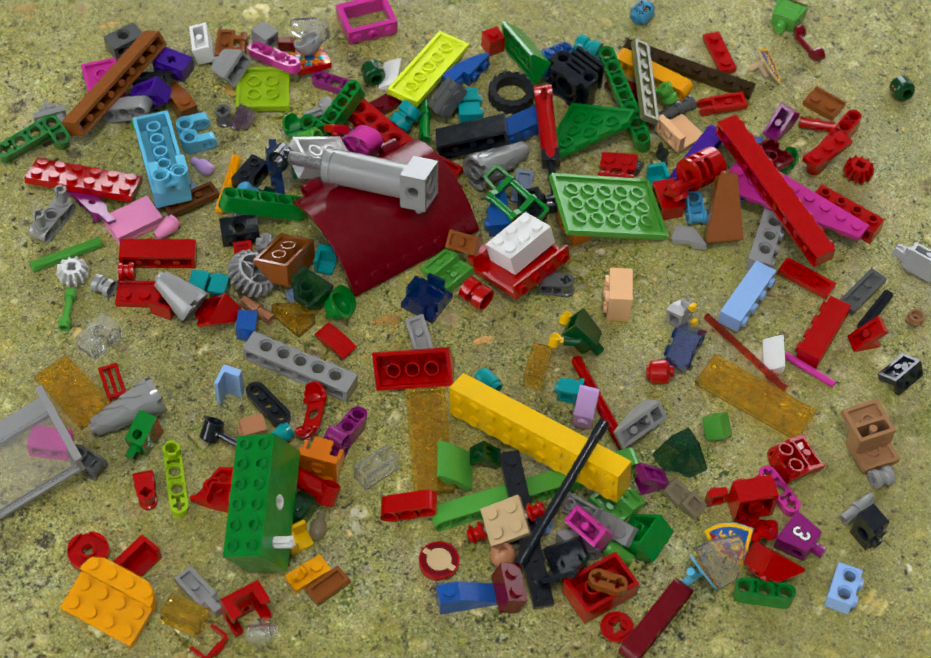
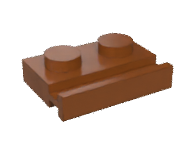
M816 86L803 100L802 105L833 121L841 112V109L845 107L846 102Z

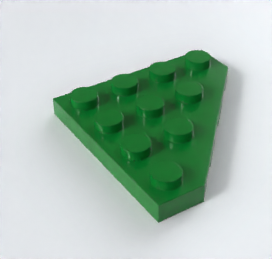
M571 103L556 129L560 159L630 127L636 116L635 109Z

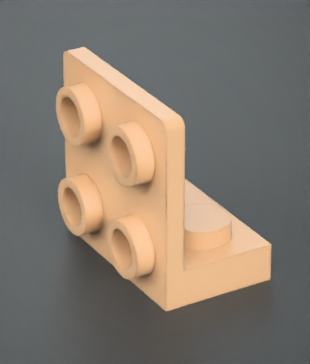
M662 114L659 116V121L655 127V132L677 153L695 144L702 135V132L683 114L678 115L672 120L667 119Z

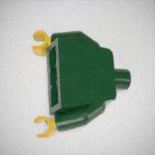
M584 308L573 316L569 311H565L560 315L559 323L566 325L562 333L564 338L558 333L551 334L548 343L550 347L557 348L559 343H563L564 346L575 347L581 354L591 350L595 356H598L603 352L604 348L599 343L602 332Z

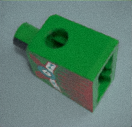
M142 410L138 411L125 436V441L129 446L125 454L126 458L136 461L139 454L144 456L150 454L164 433L157 417Z

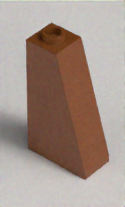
M722 171L721 175L715 177L703 238L706 244L744 240L738 173L732 174V171Z

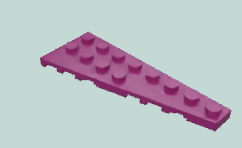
M736 162L729 171H732V174L738 173L740 197L747 199L749 203H758L771 210ZM783 174L787 184L792 186L796 196L803 201L807 211L812 213L816 223L823 229L834 230L839 235L859 241L868 230L869 225Z

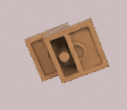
M878 399L841 411V416L849 428L845 443L863 474L873 469L878 470L882 466H891L899 463L900 458L891 444L896 430Z

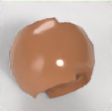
M506 542L498 546L494 545L490 550V559L496 567L500 563H513L516 558L514 548Z

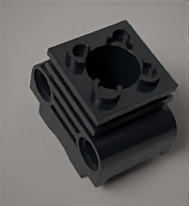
M577 46L576 50L573 49L572 53L559 51L549 58L551 62L549 78L546 82L552 85L553 95L563 99L569 107L571 103L593 105L597 88H602L605 64L580 46Z

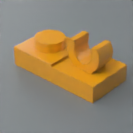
M319 554L284 576L295 594H297L331 571V569Z

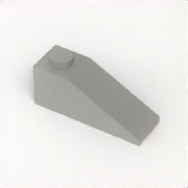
M645 399L638 404L613 431L621 449L626 448L664 421L667 415L660 401Z

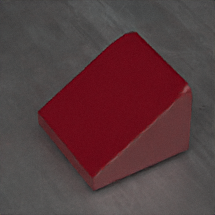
M279 37L278 50L295 52L294 41H297V37Z

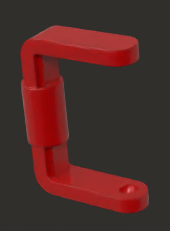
M211 624L210 628L223 638L210 650L207 656L191 646L189 650L199 658L216 657L225 648L229 640L228 635L214 624Z

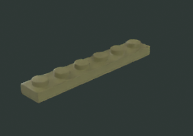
M634 38L631 42L640 119L656 125L659 121L650 47L648 43Z

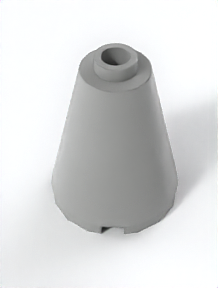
M161 271L154 278V281H156L154 286L182 322L187 321L208 296V293L168 271L164 273Z

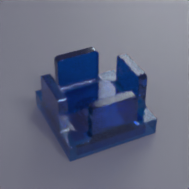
M432 273L428 274L427 280L422 277L419 279L416 275L406 287V297L401 302V308L416 316L423 314L425 320L433 324L453 299V293L445 289V280Z

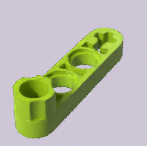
M169 440L162 446L171 514L174 517L183 518L189 512L182 453L180 444L174 440ZM173 469L181 471L178 476H171L169 473ZM176 486L183 488L182 492L178 494L173 493L172 489ZM176 500L181 501L182 510H177Z

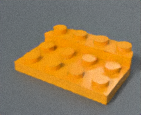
M91 557L80 567L82 571L61 604L60 609L133 648L156 609L157 602L154 587L145 579L108 559Z

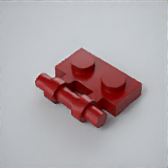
M602 152L599 167L601 171L605 172H598L597 176L634 178V175L628 174V172L636 173L638 154Z

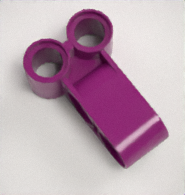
M355 406L351 408L336 426L331 425L326 430L324 439L334 442L330 455L337 457L339 450L343 449L345 459L349 447L366 428L367 410L364 407Z

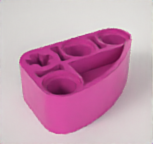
M359 125L343 136L342 141L349 152L375 157L381 148L383 138L374 128Z

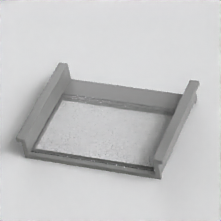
M42 384L35 388L39 396L38 399L0 421V520L86 469L81 461L83 458Z

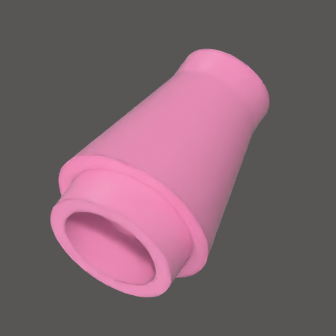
M171 214L164 218L153 232V235L157 239H163L178 231L181 224Z

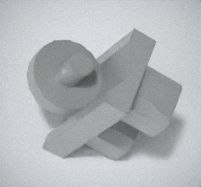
M44 100L45 106L38 107L39 112L33 113L34 122L49 114L56 115L61 122L67 116L64 105L57 107L56 103L49 104L48 100Z

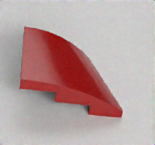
M219 467L202 484L203 488L196 495L192 494L190 496V501L209 509L228 513L233 467Z

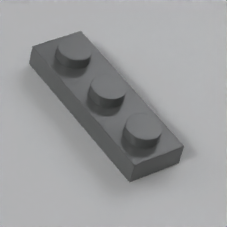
M871 268L840 299L851 305L849 314L853 315L885 284L887 278Z

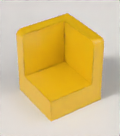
M305 520L292 525L291 536H294L295 546H293V549H290V553L294 555L313 546L314 543L307 531Z

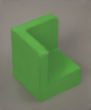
M728 412L712 413L702 417L707 441L725 439L732 435Z

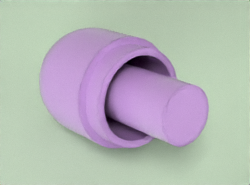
M195 156L191 159V163L196 166L195 169L204 176H210L214 173V165L203 158L199 160Z

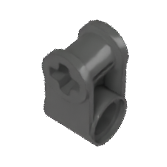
M553 272L539 283L538 292L545 296L571 297L575 292L573 286L575 282L574 277L569 273Z
M76 444L83 458L81 461L86 468L81 473L90 480L95 481L100 471L108 467L107 461L84 445ZM69 452L70 463L73 466L76 463Z

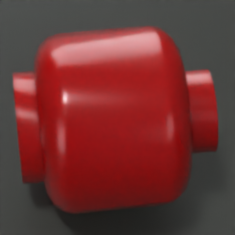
M667 359L651 360L649 365H646L647 380H650L653 385L669 384L671 377L675 376L674 365H670Z

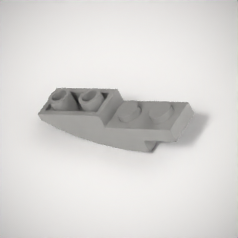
M571 492L568 493L560 509L561 511L569 515L577 505L585 508L614 533L613 540L626 547H630L638 531L637 528Z

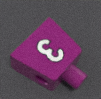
M799 511L795 512L778 535L773 547L801 561H805L810 553L821 559L827 550L826 547L818 543L822 534L821 530Z

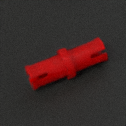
M800 116L798 128L812 129L814 132H830L836 122Z

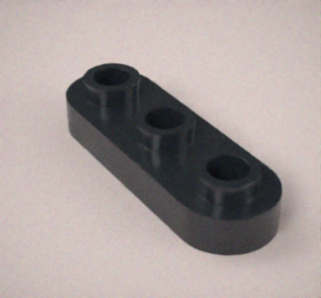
M261 382L248 384L246 387L247 398L275 427H278L281 423H290V411Z

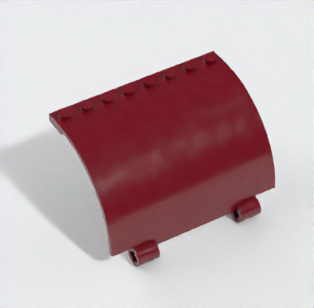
M392 138L382 143L378 152L379 155L376 156L403 163H409L413 156L438 161V194L427 210L421 214H417L415 210L400 207V198L331 183L322 184L318 177L301 184L300 190L303 196L292 201L293 205L303 210L314 221L328 240L347 277L346 280L354 296L360 295L445 249L450 229L469 235L479 231L470 203L457 178L444 160L421 140L414 139L400 146L399 142Z

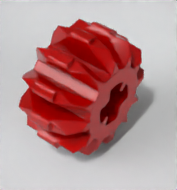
M857 155L853 158L849 157L843 167L844 177L848 178V182L853 181L855 185L857 183L861 185L865 182L869 183L875 172L874 163L870 162V158L865 159L863 155L861 157Z

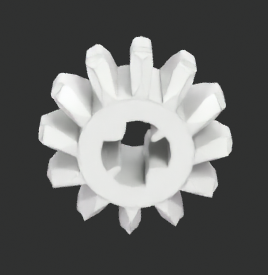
M69 256L68 260L62 259L61 264H57V278H59L62 285L66 284L68 288L72 285L77 288L79 283L84 285L85 280L89 277L88 265L84 259H79L77 256L73 259Z

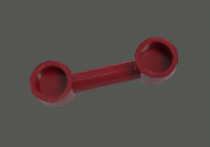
M802 24L796 25L793 32L794 40L799 42L808 53L809 58L813 61L825 59L824 49L820 46L813 49L803 38L806 36L805 27Z

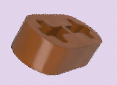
M597 568L590 571L588 576V585L596 591L617 597L624 595L627 591L628 582L622 575ZM596 576H599V577H600V580H599L598 583H597V582H594ZM617 582L621 583L619 589L615 588Z

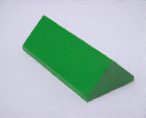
M502 21L505 51L533 84H537L551 62L520 28Z

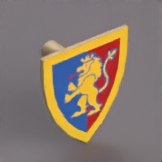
M757 49L761 59L748 66L750 71L753 72L759 68L764 78L772 75L780 85V77L768 49Z

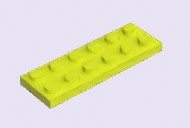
M439 31L387 88V94L402 101L405 99L413 106L418 107L442 80V75L451 69L469 49V43Z

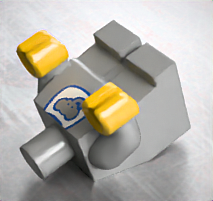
M680 299L672 303L666 309L667 323L680 330L685 328V324L694 328L698 324V320L696 318L691 320L690 318L697 309V303L691 299L689 301Z

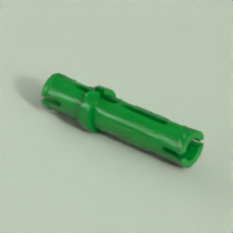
M424 99L423 105L422 102L419 105V111L422 113L419 117V140L426 143L427 139L429 144L432 113L427 105L430 101Z

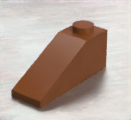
M171 83L170 88H172L168 104L177 118L197 114V105L191 95L178 83Z

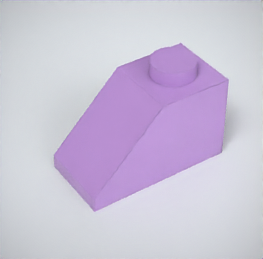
M580 385L572 425L581 429L592 428L600 389Z

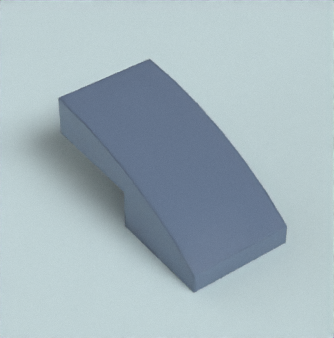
M516 169L515 181L525 189L532 188L534 171ZM513 188L511 202L518 203V194Z

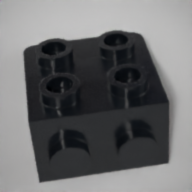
M581 536L546 546L542 550L551 568L541 579L542 584L549 582L552 585L564 577H567V579L574 578L586 566L585 564L591 557Z

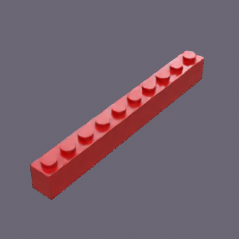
M734 114L718 121L715 131L716 135L813 268L833 259L836 250L834 243L827 238L823 228L816 223L812 213L807 211L803 201L794 193L792 186L787 184L783 174L776 169L772 159L767 157L763 147L759 146L754 135L747 130L743 120Z

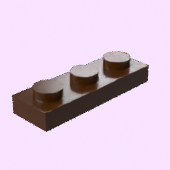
M210 181L190 190L192 200L164 206L163 209L168 216L172 214L174 217H178L218 199L220 193Z

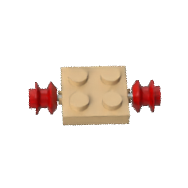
M519 495L481 508L485 525L477 522V527L474 528L469 525V530H466L467 537L470 542L473 541L474 544H478V539L481 538L483 541H486L488 534L490 545L493 547L494 545H501L503 542L510 543L529 536L531 531L527 519L529 518L535 523L536 517H542L546 507L543 502L540 503L536 500L533 506L527 503L526 510H524Z

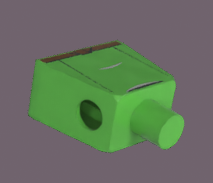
M777 0L771 19V25L774 26L775 32L778 34H782L784 30L790 33L794 32V27L801 24L806 18L809 5L795 0Z

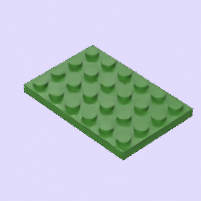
M562 173L550 174V184L566 235L666 240L669 236L649 179Z

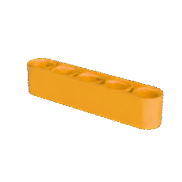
M622 48L617 53L619 63L624 74L635 79L632 51ZM651 61L655 89L661 83L670 81L673 91H676L678 94L677 100L685 99L693 89V83L689 79Z

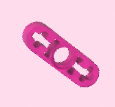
M761 467L758 475H764V473L765 475L772 474L776 487L784 490V494L779 495L776 505L784 515L792 517L796 511L800 510V500L773 467ZM788 504H789L790 506L794 505L795 507H794V509H793L792 507H789V508H788L787 505H788Z

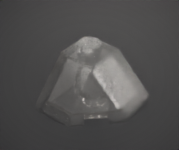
M740 534L713 538L695 547L700 565L717 589L720 590L737 580L739 575L738 569L747 555Z

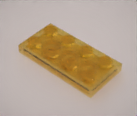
M67 355L34 376L35 381L39 385L42 384L46 393L81 431L91 423L90 419L111 404L108 398Z

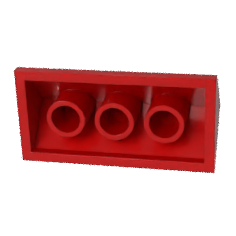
M450 347L372 352L376 391L451 386L454 383L455 360Z

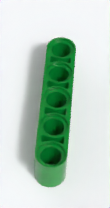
M233 187L223 189L218 204L221 210L238 214L303 221L307 215L303 210L293 205L292 202L302 196Z

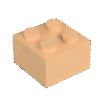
M610 268L609 275H605L603 313H606L607 321L629 322L633 301V269Z

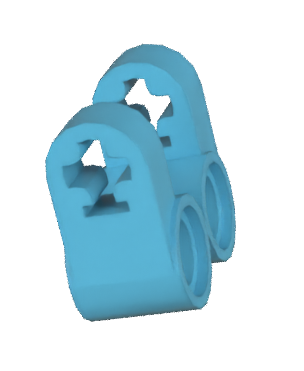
M206 113L182 116L176 120L177 137L181 142L184 153L195 154L216 147L218 142L213 132L202 134L196 132L210 126L211 122Z
M184 154L174 156L176 164L171 166L169 170L158 168L156 161L147 163L156 193L166 194L173 187L181 190L190 186L191 180Z

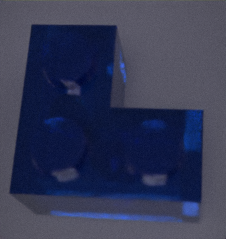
M687 322L679 325L678 328L675 327L671 338H673L671 346L668 345L664 352L665 359L669 360L671 365L679 369L688 370L696 351L702 346L707 331Z

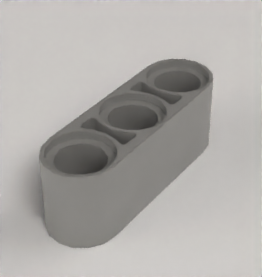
M144 95L119 98L103 115L102 119L107 122H120L148 115L153 106V101Z

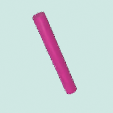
M786 351L785 359L830 387H834L836 384L834 379Z

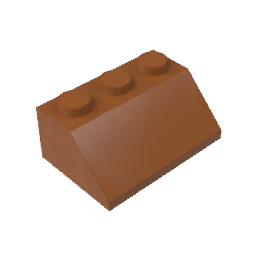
M280 233L253 259V263L272 283L289 286L314 261V239Z

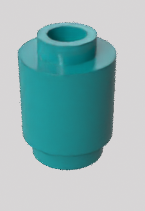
M481 368L474 375L476 380L499 392L503 387L501 380L488 368Z

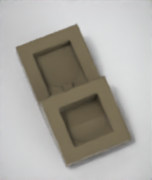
M677 477L661 491L677 508L693 519L707 506L694 490L690 492Z

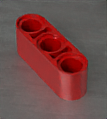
M420 490L383 496L381 498L380 519L385 522H395L434 516L437 513L438 494L433 490Z

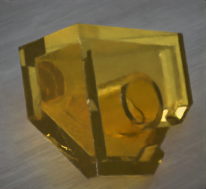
M273 303L271 305L272 313L276 315L275 319L298 338L315 325V312L303 303Z

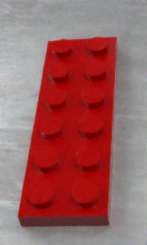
M37 158L24 177L26 184L48 188L63 185L67 191L126 202L133 200L142 184V176L87 167L80 164H70L46 158Z

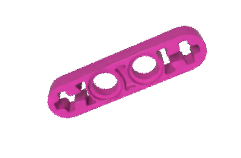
M253 42L248 45L249 56L290 74L301 71L300 59L261 42Z

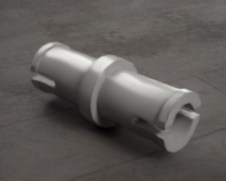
M867 492L861 499L852 502L850 508L838 516L839 520L844 519L841 523L848 526L860 511L876 503V498L871 499L874 495Z

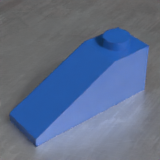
M504 191L498 199L508 207L506 191ZM490 203L487 210V219H484V229L488 230L489 237L496 236L512 223L507 219L508 216L493 203Z
M456 581L436 585V599L440 615L497 605L492 583Z

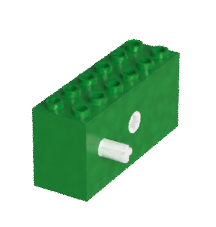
M275 433L237 436L223 558L250 573L287 572L289 551L295 546L294 536H291L300 451Z

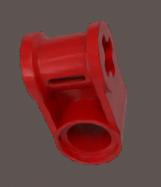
M153 470L133 473L134 486L140 507L143 510L154 509L158 504Z

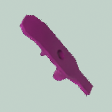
M67 191L68 195L78 201L79 206H83L92 215L95 223L99 222L100 219H103L107 224L116 222V219L107 211V205L97 196Z

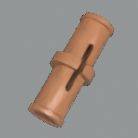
M247 295L241 298L239 305L247 310L258 311V318L268 325L275 321L276 315L267 310L262 303L255 302Z

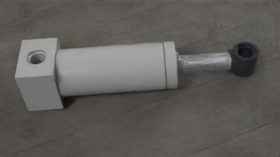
M286 143L277 144L268 155L270 164L276 168H281L284 165H296L320 170L321 180L325 183L400 198V207L415 210L417 214L425 212L438 194L437 160L413 156L409 163H403L334 148H328L324 156L320 157L293 151Z

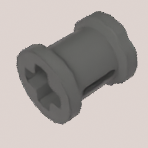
M226 104L218 105L215 108V114L217 115L216 124L221 128H227L232 124V118L230 117L231 109Z

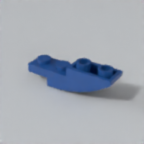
M487 52L478 54L456 64L442 75V84L449 76L461 86L463 84L470 86L478 80L483 71H487L489 68L490 54Z

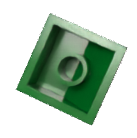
M633 514L627 523L637 528L638 531L630 547L622 546L635 555L634 558L636 560L653 562L659 556L662 548L669 542V538L674 531L661 514Z

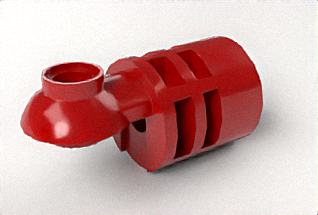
M706 147L681 159L676 165L678 180L668 184V190L663 193L673 198L674 202L688 197V191L695 192L713 183L715 177L721 175V172L727 169L724 157L716 148Z

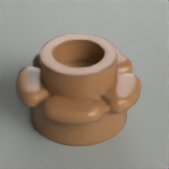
M912 309L908 312L906 320L912 326L918 327L925 322L924 313L919 309Z

